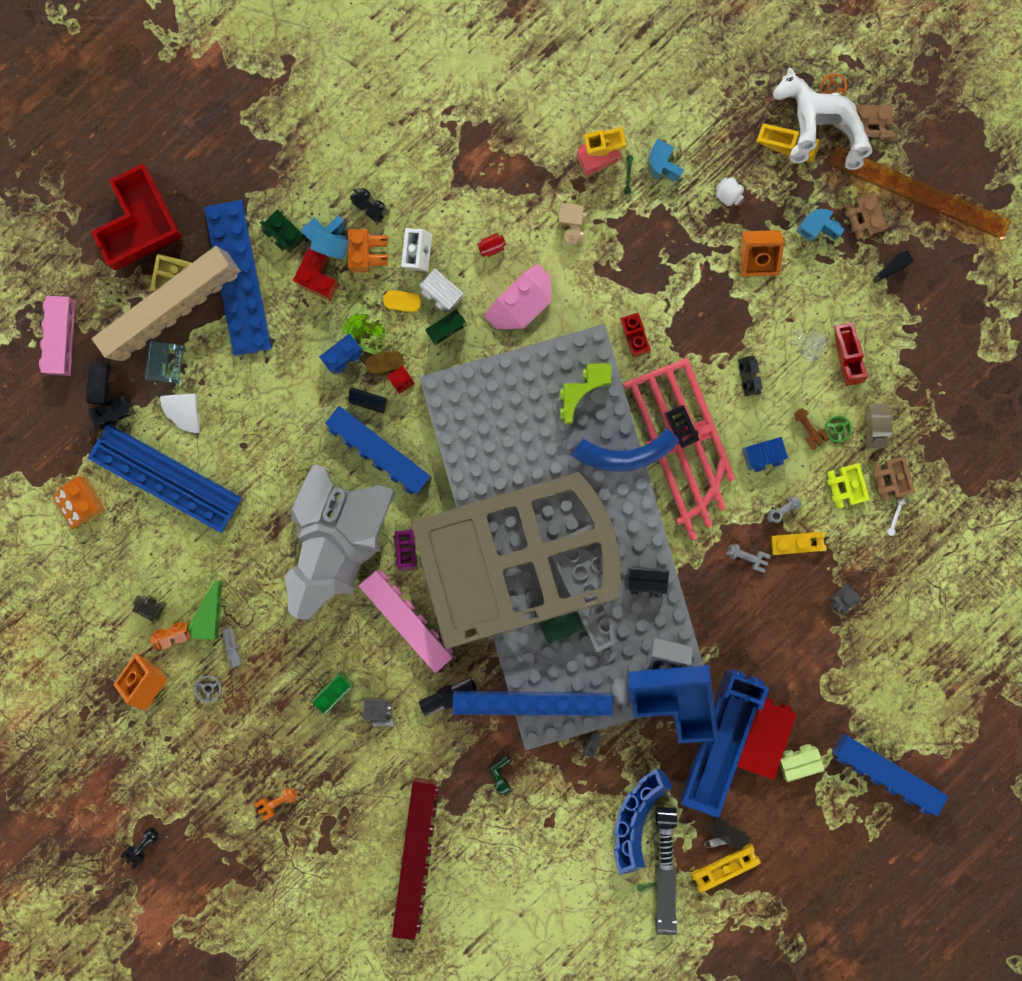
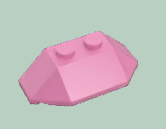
M536 264L524 272L496 299L484 314V317L496 330L524 329L551 303V276L539 264Z

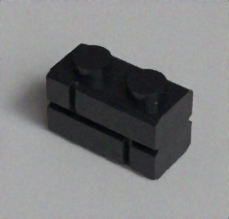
M628 566L626 590L631 591V595L642 596V592H649L651 597H662V594H667L669 570Z

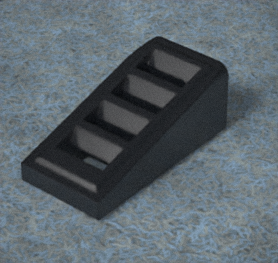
M908 250L901 251L874 277V283L913 263Z
M684 405L664 413L673 433L680 440L681 448L699 441V437ZM681 413L682 416L673 419L672 416ZM681 420L685 421V423L679 426L676 425ZM688 427L689 430L683 433L679 432V430ZM690 433L692 434L693 437H690L683 441L682 437Z

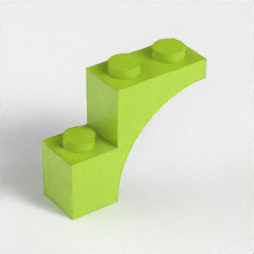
M611 363L587 364L586 369H583V381H587V383H564L563 388L560 389V400H563L564 408H560V420H564V424H572L575 407L586 393L595 388L611 384Z

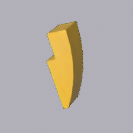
M763 123L757 143L790 156L791 150L798 144L800 132ZM816 139L814 150L809 151L807 162H814L820 146L819 139Z

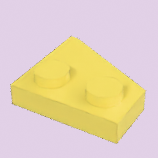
M157 254L150 290H157L192 263Z

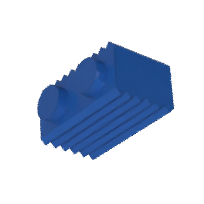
M782 437L742 448L748 470L754 469V472L765 470V465L772 464L773 467L784 464L783 460L788 459Z

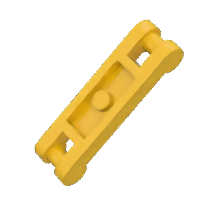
M753 844L745 845L742 849L691 872L692 880H695L697 883L696 888L698 892H705L759 865L761 861L754 853L755 848ZM748 856L749 860L744 862L743 857ZM708 875L710 880L704 881L702 877Z

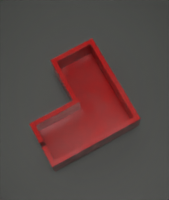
M144 163L109 180L125 215L91 231L98 247L102 249L100 252L108 267L116 271L183 238L150 169Z

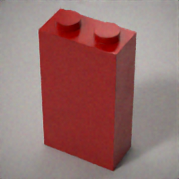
M766 697L762 710H756L737 767L774 780L797 713L792 711L793 707L781 703V706L774 704V700Z

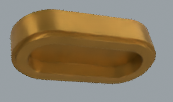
M397 351L375 354L366 361L367 370L375 375L395 371L404 365V358Z

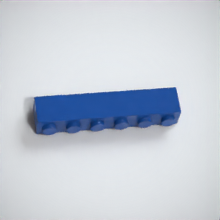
M338 406L325 424L329 427L327 430L335 437L339 434L344 438L342 442L350 448L356 447L359 450L357 454L367 460L369 457L373 460L375 468L381 472L383 469L389 473L387 477L396 484L398 481L404 484L403 489L409 494L415 493L418 495L430 480L431 476L342 407Z
M844 733L832 751L837 756L836 761L845 766L849 763L854 766L852 768L853 771L861 776L864 773L869 775L870 778L868 780L878 786L880 783L887 786L886 791L895 796L899 793L903 796V801L911 806L914 803L919 805L918 810L928 816L930 813L938 816L949 798L946 794Z

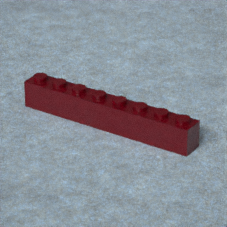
M414 777L412 782L392 938L415 940L416 934L421 932L422 922H419L418 919L419 914L423 915L424 902H421V896L426 894L427 883H423L424 875L428 876L429 864L426 863L427 856H431L432 844H429V837H433L435 825H431L432 817L436 818L437 806L434 805V798H438L440 789L439 786H436L437 780Z

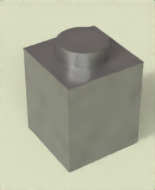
M366 697L364 700L363 719L386 721L388 716L392 714V705L389 704L390 699Z

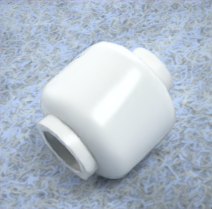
M725 177L715 188L717 190L716 197L726 206L738 205L744 198L742 196L744 187L733 177L728 179Z

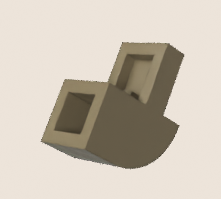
M886 403L867 404L864 420L868 431L865 445L867 448H886L888 437L892 436L891 412Z

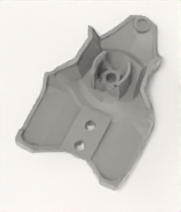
M316 464L312 466L291 512V520L296 525L298 539L302 542L298 566L292 567L285 575L288 612L293 617L300 620H311L316 612L333 596L337 594H353L352 583L360 565L381 549L378 543V535L390 503L394 500V490L376 485L361 490L348 491L333 485L328 469ZM334 512V516L330 518V514Z

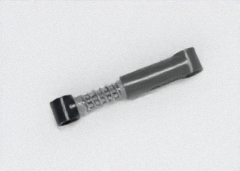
M656 807V826L659 828L660 862L657 867V914L655 917L656 935H677L676 868L672 859L674 857L672 854L674 851L672 848L674 846L672 836L674 835V828L677 827L676 807Z

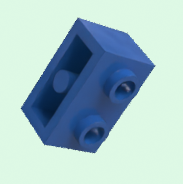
M349 333L319 357L332 374H339L346 369V365L351 361L355 362L364 351Z

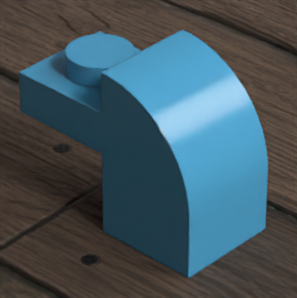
M658 138L648 158L649 171L656 179L662 173L668 180L679 181L684 169L668 161L674 147Z
M817 209L812 211L802 221L796 232L809 241L815 239L820 231L836 240L845 229L841 227L838 221L829 219L833 213L832 211Z
M338 215L324 228L314 217L301 229V232L312 243L315 230H323L334 235H341L345 231L344 227L347 225Z
M315 230L310 249L331 257L344 259L350 240L343 235H334L323 230Z

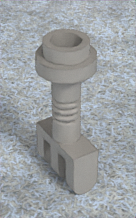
M731 544L727 550V555L734 560L736 557L752 562L751 569L765 573L766 569L759 567V565H768V562L762 560V557L767 559L771 557V555L758 550L756 556L740 550V546L737 544Z

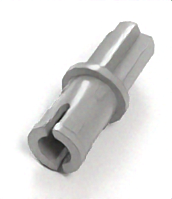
M226 628L222 631L226 646L224 651H226L229 667H235L242 664L238 650L239 645H236L233 629Z

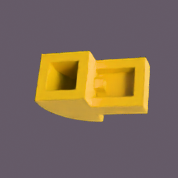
M623 126L604 132L602 129L584 134L589 156L609 155V152L627 148Z

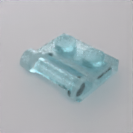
M150 341L145 379L181 384V378L179 377L182 354L185 352L186 346ZM170 350L175 351L172 376H167Z

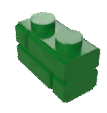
M341 671L311 702L325 715L355 684Z

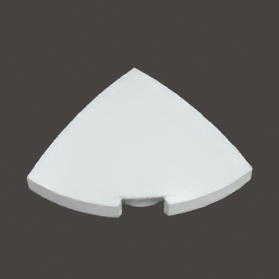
M197 394L160 396L162 409L168 419H171L178 428L184 431L200 433Z

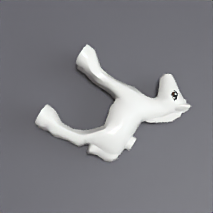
M789 67L787 75L783 76L782 81L774 90L773 97L776 100L794 97L798 104L797 117L800 125V137L798 138V144L791 150L790 160L793 163H803L808 160L809 151L814 150L816 147V125L829 124L845 133L850 141L851 150L846 157L845 168L848 170L861 168L864 164L863 158L868 157L872 153V146L869 144V139L865 133L864 125L857 114L855 104L848 97L841 96L839 93H816L808 87L803 79L796 76Z

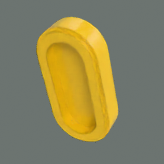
M391 290L383 297L384 305L389 310L414 313L422 305L421 299L416 293Z

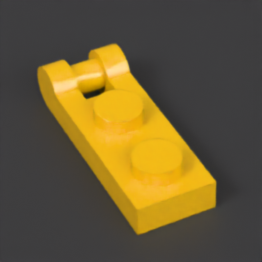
M825 531L771 536L772 555L827 551V547L824 545ZM811 538H816V546H811Z

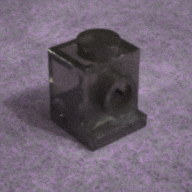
M137 595L133 601L134 607L132 611L153 622L159 619L167 603L164 601L157 603V599L150 595Z

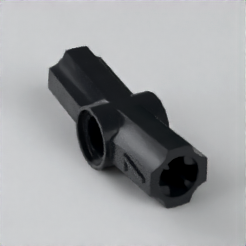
M469 677L454 685H447L437 690V693L420 700L419 705L425 717L443 708L452 707L454 691H477L474 680Z

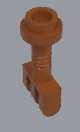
M801 408L793 414L795 416L794 419L796 422L801 421L809 433L810 437L805 441L814 451L817 449L814 441L818 446H821L823 442L819 437H822L825 442L829 438L823 429L815 430L806 417L809 412Z

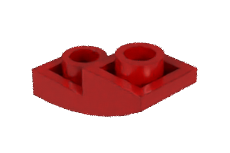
M639 313L620 318L632 357L650 352L651 348Z

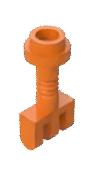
M286 788L280 797L270 802L265 797L254 803V806L256 808L263 805V808L257 812L261 814L266 811L267 814L261 817L262 821H265L276 814L273 809L286 801L288 803L295 802L297 793L294 788Z

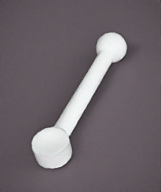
M902 497L898 499V507L891 527L887 529V534L890 536L895 534L894 528L901 507L905 503V499Z

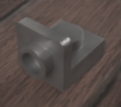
M845 584L830 597V600L833 602L831 604L838 613L844 614L850 612L848 609L861 599L849 584Z

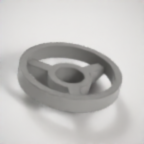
M211 675L199 678L194 686L196 697L205 703L215 701L222 692L220 681ZM203 678H212L216 681V683L213 684L209 682L203 684L200 682V680H202ZM197 685L202 687L203 693L207 695V700L202 699L198 695ZM207 685L212 687L211 692L206 691ZM218 685V695L213 700H210L211 694L215 691V686Z

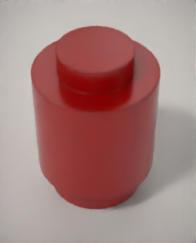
M498 233L480 240L481 242L477 243L482 257H490L504 251V246H506L503 235L499 236Z

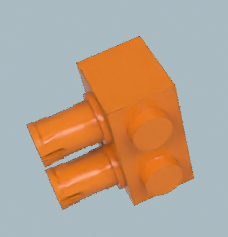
M348 229V240H350L348 245V268L351 272H370L371 266H388V254L370 253L371 247H388V235H371L368 229Z

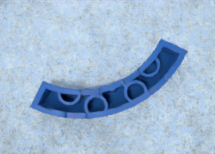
M666 428L655 440L643 447L617 451L601 448L583 438L571 456L597 469L616 472L631 471L649 466L665 457L676 447L680 440Z
M659 769L648 773L638 782L639 784L627 795L619 811L614 832L616 836V849L614 851L620 875L646 867L642 854V832L646 817L655 802L666 792L673 789L667 776Z

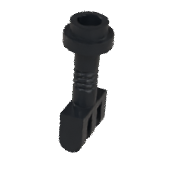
M154 828L145 830L143 833L144 838L135 849L130 845L120 857L124 859L129 854L130 857L126 862L129 864L134 859L136 862L133 863L132 868L135 869L144 859L141 852L149 843L154 844L158 840L159 833Z

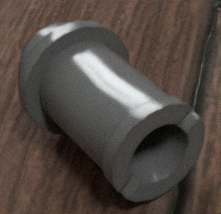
M591 732L586 746L582 747V753L593 758L597 754L595 752L603 737Z

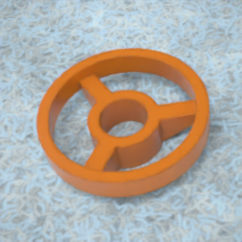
M832 73L823 78L819 87L821 94H823L822 85L824 81L830 77V82L827 84V90L824 94L841 91L843 92L841 96L845 95L847 82L843 76ZM833 76L842 78L844 89L839 87L838 83L834 81ZM831 84L836 85V88L833 91H830L829 89Z

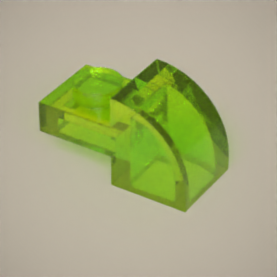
M356 314L350 317L342 330L345 334L350 333L351 336L360 339L364 338L365 332L384 338L386 332L381 323L375 321L369 323L370 317L368 314Z

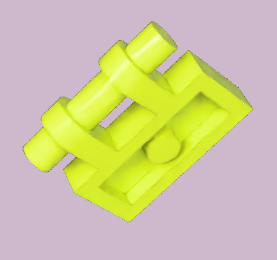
M859 463L839 468L841 474L839 477H836L834 470L827 472V483L831 486L833 493L831 497L837 509L844 507L843 499L846 498L849 505L870 500ZM839 482H843L845 493H840Z

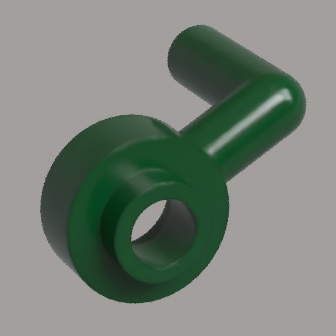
M507 755L490 767V772L495 778L496 784L494 787L500 795L504 794L505 796L513 791L508 781L499 772L501 768L511 762Z

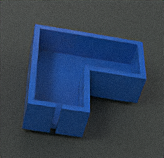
M709 665L629 672V692L634 718L674 715L679 743L718 741L717 719Z

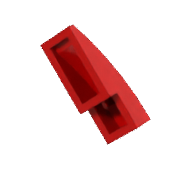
M854 322L834 326L837 352L845 385L865 383L868 375L864 366V354Z

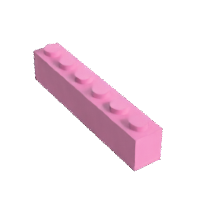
M376 570L359 587L433 672L436 673L453 658L451 654L453 652L452 648L445 649L444 644L439 640L441 636L434 628L430 630L426 625L428 621L421 614L417 615L414 612V605L408 599L405 601L400 596L403 593L396 585L392 586L388 582L390 578L384 571L379 572Z

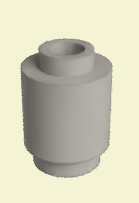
M628 678L613 679V684H611L613 703H617V707L629 706L631 698Z

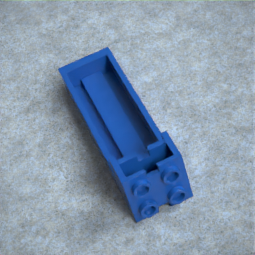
M731 669V672L725 670L714 700L718 741L699 743L679 800L684 806L717 818L720 816L756 710H762L769 691V687L764 685L765 681L751 675L749 678H746L747 675L735 669Z

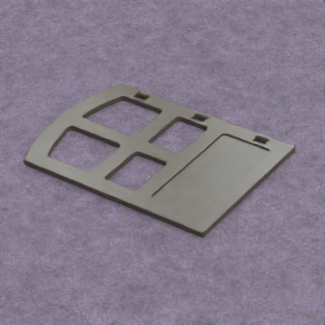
M579 472L411 521L445 649L464 645L619 598L620 557L615 532L600 498ZM573 491L584 505L595 527L591 530L557 540L543 542L532 503L564 492ZM515 507L519 512L528 547L500 556L497 554L487 517L489 514ZM599 543L603 557V586L599 589L561 599L548 561L549 557ZM533 563L545 603L541 606L515 612L503 572L509 568ZM596 595L597 600L585 603V596ZM536 611L538 617L530 620L525 619L524 614ZM477 630L478 635L466 638L465 631Z

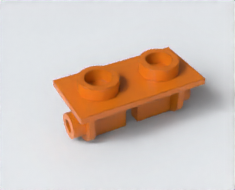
M178 622L170 628L156 630L152 634L149 643H153L155 650H162L173 646L171 640L173 638L176 644L190 640L191 633L187 630L189 622Z

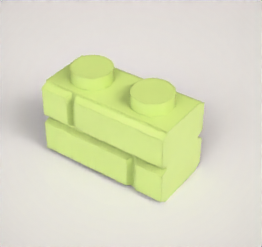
M811 744L803 745L800 747V750L795 752L793 750L784 751L779 764L782 776L786 782L824 771L819 750L815 746H811Z

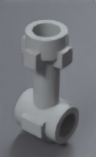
M797 496L787 499L788 503L780 509L768 511L767 520L779 523L784 514L792 509L794 511L799 510V507L802 506Z

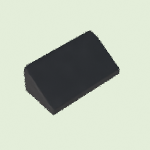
M353 387L349 389L348 402L350 404L382 414L385 413L388 404L387 398Z

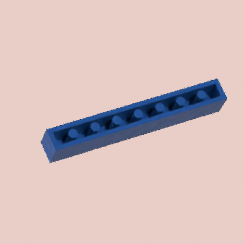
M454 691L453 714L612 716V694L610 692Z

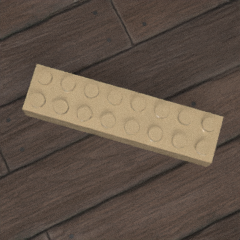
M215 246L91 339L105 358L124 361L131 356L130 353L134 350L143 348L146 345V341L150 338L158 337L161 334V330L165 327L174 325L176 319L181 315L189 314L192 311L191 308L196 304L199 305L205 302L208 295L220 291L222 285L227 281L231 282L236 279L237 274L241 271L228 252Z

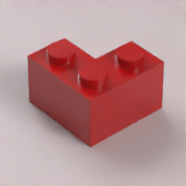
M309 246L293 282L297 286L330 302L339 285L336 280L323 274L330 261L329 257L311 250Z

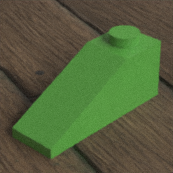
M214 581L195 613L192 622L189 624L191 638L210 640L219 638L223 581Z

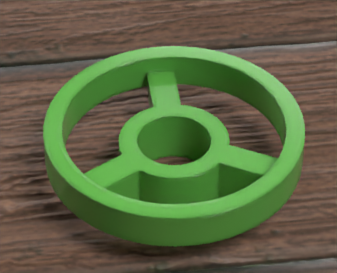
M834 416L825 423L824 432L829 440L843 442L851 435L852 426L847 418ZM834 418H841L846 421L843 424L837 423L835 425L829 423ZM848 424V435L841 440V436L845 432V426ZM837 425L841 426V432L836 431ZM827 426L832 428L838 440H834L829 436Z

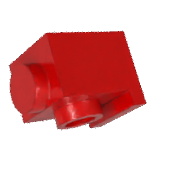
M403 365L387 375L399 394L415 385Z

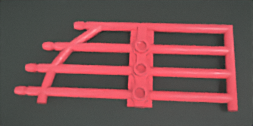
M685 358L623 382L622 385L625 390L631 388L651 439L645 442L646 445L658 436L638 385L649 382L666 428L673 433L664 414L668 410L655 379L665 374L678 406H685L695 428L699 441L690 445L694 444L711 487L704 498L701 496L680 444L678 443L668 453L676 451L697 504L689 512L686 510L666 456L659 460L681 516L676 519L677 525L684 524L692 541L697 539L690 519L700 513L706 528L712 527V521L709 518L706 507L714 497L720 510L726 509L719 490L724 471L729 481L735 480V476L689 359ZM683 367L704 420L694 424L673 371ZM685 427L679 430V432L683 433L689 429L688 427ZM690 433V434H688V435L682 437V439H683V441H684V440H686V439H688V438H690V437H693V436H692V434ZM712 438L720 458L715 477L701 444V441Z

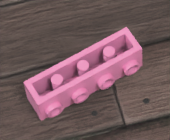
M46 296V301L43 303L45 315L41 325L43 339L40 342L42 358L39 360L41 373L71 376L76 300L70 297Z

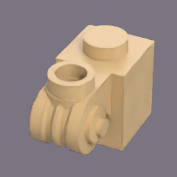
M561 203L558 226L570 229L565 232L564 242L568 246H574L579 242H583L584 231L580 230L581 223L585 224L587 212H583L584 206Z

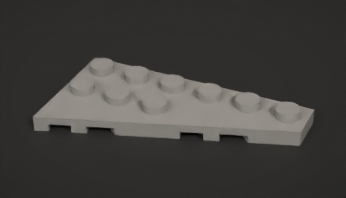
M592 523L567 536L591 530L595 525ZM599 543L552 556L570 596L599 589L603 586V557ZM595 594L584 597L585 603L597 600ZM610 602L578 611L596 652L615 644Z

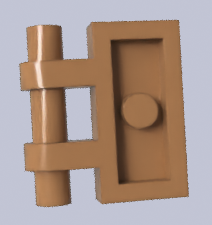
M855 105L868 138L885 140V138L893 137V130L885 129V127L893 125V106ZM868 126L877 127V130H869Z
M875 193L857 199L855 201L856 208H853L851 201L844 204L846 218L849 217L852 225V234H855L857 240L864 238L863 230H866L867 236H871L888 229ZM857 214H860L862 224H859Z
M905 456L884 461L886 469L881 470L880 463L872 465L874 471L872 472L873 478H876L878 495H881L882 502L890 500L888 492L893 491L895 498L916 493ZM884 475L889 476L890 486H886Z

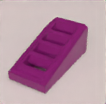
M413 529L395 531L397 569L399 571L418 570ZM410 537V540L400 541V538ZM403 545H411L410 548H401ZM402 553H412V555L402 556ZM412 560V563L403 564L402 562Z

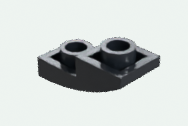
M90 363L86 386V401L88 404L107 403L110 386L107 382L111 366L108 363Z

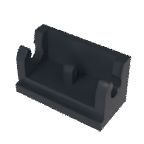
M127 394L88 410L93 426L100 429L108 424H113L136 414Z

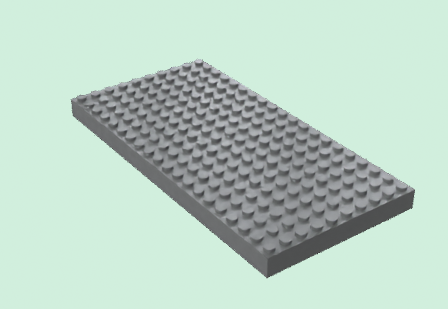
M605 324L419 376L456 508L579 472L600 498L615 532L620 557L619 598L610 601L615 644L596 652L578 611L494 635L493 638L508 691L610 692L612 694L611 684H613V679L628 678L629 681V672L645 670L648 653L654 638L693 647L691 667L704 666L647 468L643 467L620 472L606 471L588 466L571 456L583 438L596 446L609 450L624 451L640 447ZM611 363V384L595 388L586 393L575 407L572 424H564V420H560V408H564L563 400H560V389L563 388L564 383H587V381H583V369H586L587 364ZM573 491L564 492L532 503L543 542L560 539L593 523L584 505ZM513 507L488 515L487 519L498 555L502 556L528 547L517 508ZM552 556L549 557L548 561L559 597L561 599L571 597ZM533 563L504 570L503 575L515 612L541 606L545 603ZM628 566L669 570L667 594H662V597H651L649 592H642V596L631 595V591L626 590ZM536 611L524 614L526 620L538 617ZM613 700L612 716L516 715L525 750L637 719L634 718L632 702H629V706L617 707V703H613Z

